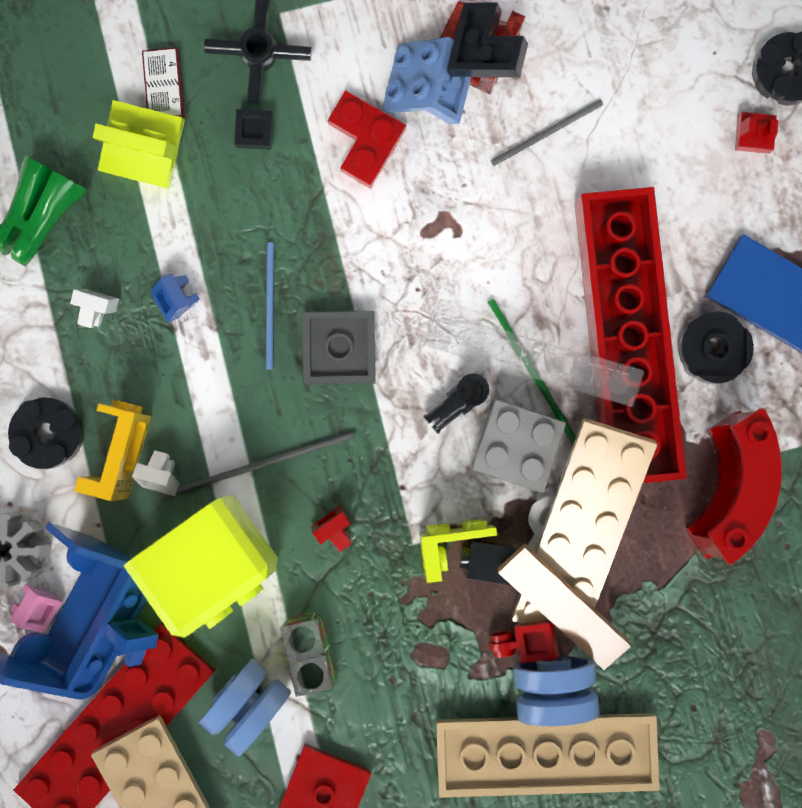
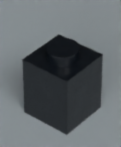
M470 539L469 547H462L459 568L465 569L464 575L466 578L510 585L498 573V567L516 552V548L509 545Z

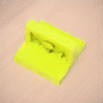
M113 100L107 126L95 124L93 138L104 142L97 171L170 189L185 119Z

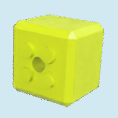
M230 495L219 497L135 556L124 567L171 635L186 637L203 624H206L210 629L234 611L230 605L235 601L241 607L264 589L260 583L276 571L278 557L236 497Z

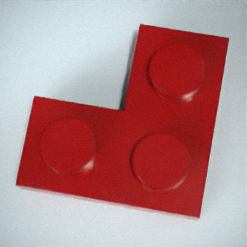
M346 90L328 118V125L356 140L340 167L341 172L371 189L405 133L406 125Z

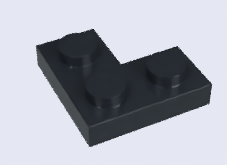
M497 2L463 4L447 68L453 77L520 78L528 42L524 36H496L502 9Z

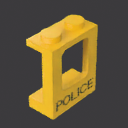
M112 399L111 406L98 404L97 411L118 416L117 424L102 477H78L74 492L108 501L129 499L134 481L132 475L137 463H139L152 417L141 414L142 406Z

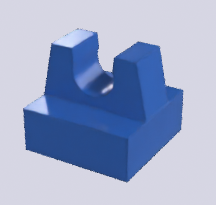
M173 274L162 277L150 292L167 323L180 318L183 313L195 306L200 300L197 293L191 296L183 294L181 289L189 282L186 275L174 277Z
M140 618L107 623L105 637L114 645L113 653L116 656L126 655L125 664L128 667L142 664L146 650L156 648L158 634Z

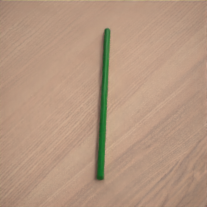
M490 300L488 302L489 306L556 418L566 423L564 431L574 445L576 435L495 300Z

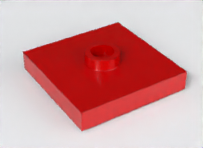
M305 743L279 808H358L372 770Z

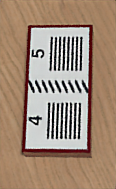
M178 48L143 50L142 59L147 109L185 119Z

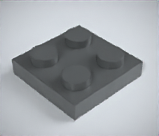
M374 311L302 312L304 385L376 384Z

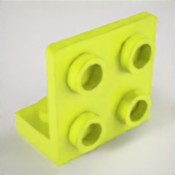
M483 518L462 521V528L450 529L448 523L427 525V532L419 533L424 574L427 583L442 581L441 572L448 571L445 548L438 546L437 543L496 536V527L487 524V520Z

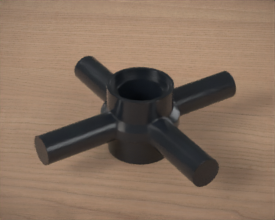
M255 0L253 28L245 31L240 41L205 39L204 41L205 53L240 56L244 64L250 67L247 102L250 104H261L264 71L269 70L274 65L276 59L311 61L312 47L276 44L275 39L267 32L270 0ZM256 45L267 47L266 51L260 55L250 53L251 49Z

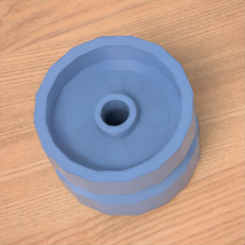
M559 656L557 660L519 662L513 666L515 686L525 691L524 694L516 699L519 722L534 726H567L586 723L600 715L598 695L586 689L597 681L595 662L592 659Z
M253 658L237 676L234 674L211 701L213 703L211 708L198 722L211 735L220 733L233 720L235 725L226 735L224 746L237 757H240L255 741L292 692L277 679L271 681L260 694L256 693L255 690L266 677V669Z

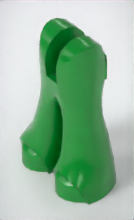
M25 155L11 205L0 224V253L7 255L12 251V260L27 266L38 252L54 224L66 210L84 198L88 189Z

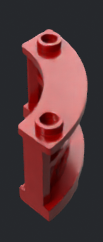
M764 408L746 413L736 411L707 429L717 456L718 485L716 492L713 493L704 511L694 522L685 528L704 559H710L712 556L722 558L727 564L735 563L761 537L775 511L782 481V460L776 431Z

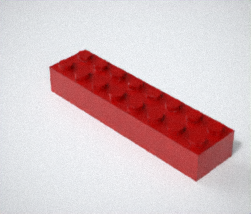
M654 187L583 193L574 205L598 422L656 440L657 447L643 483L687 479Z

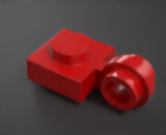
M550 620L518 623L514 627L516 637L512 635L511 630H503L492 633L491 641L488 642L489 650L494 652V657L496 658L512 656L516 654L515 649H518L521 663L557 660L560 656L555 627Z

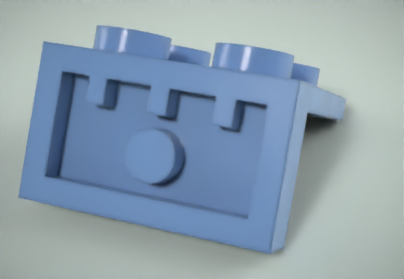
M450 37L399 44L394 56V63L385 91L382 110L387 113L426 110L448 124H460L471 77H453L447 70L454 40Z

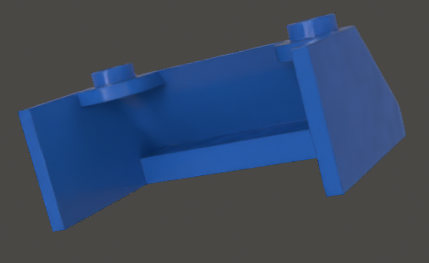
M48 522L45 529L68 548L66 554L68 564L74 570L82 573L48 634L38 632L26 634L18 640L10 655L0 653V684L82 700L97 692L117 657L113 653L114 645L105 637L107 623L138 618L147 599L124 567L133 558L93 536Z

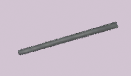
M599 99L490 160L492 166L498 165L603 106V102Z

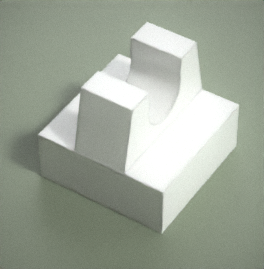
M86 288L73 290L70 304L80 307L77 324L89 328L101 326L104 314L116 312L119 298Z
M156 450L147 466L137 463L132 475L141 487L175 496L180 484L172 474L175 462L169 460V454Z

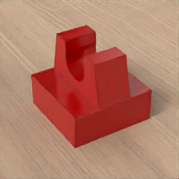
M741 112L737 116L735 151L770 154L774 150L775 138L778 133L777 115Z
M341 505L311 525L312 534L320 545L330 539L337 550L341 552L352 544L350 537L344 530L351 523Z

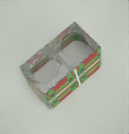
M313 612L287 619L280 627L295 697L333 689L337 684V675L324 618L319 613ZM297 627H307L315 635L314 647L306 653L296 652L290 646L289 636ZM314 663L322 669L324 677L319 687L305 689L299 684L297 674L304 664Z

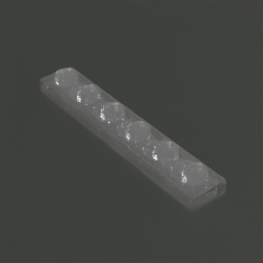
M435 311L432 313L423 346L634 407L644 374L643 370Z

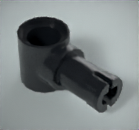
M475 373L462 377L458 384L446 393L448 397L427 415L425 414L423 416L424 419L430 424L439 417L440 420L432 426V429L439 434L442 429L459 415L463 414L465 416L473 408L484 403L489 395L488 382L484 377ZM472 381L480 386L482 393L478 400L471 401L464 397L462 387L465 383Z

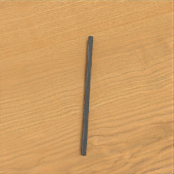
M353 431L180 486L175 495L355 438ZM159 493L160 500L172 497L168 494Z

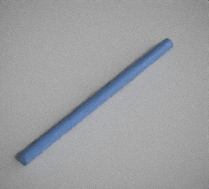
M267 242L266 370H273V242Z

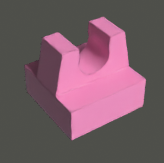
M25 584L22 592L26 595L20 604L13 603L10 610L13 616L10 620L18 628L44 633L63 601L55 594Z

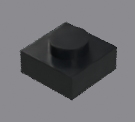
M236 109L235 147L272 150V111Z

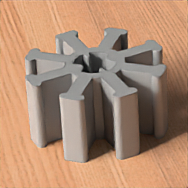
M22 513L0 514V588H9L20 584L18 574L21 576V581L36 578L42 573L43 568H38L28 555L40 558L51 554L50 543L41 545H30L29 540L38 531L44 530V526L38 520L24 522L22 524L23 527L19 530L20 518L23 516ZM11 543V545L13 546L9 551L12 556L6 555V552L9 549L6 544Z

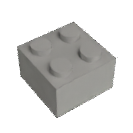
M495 400L492 402L471 470L544 493L566 423Z

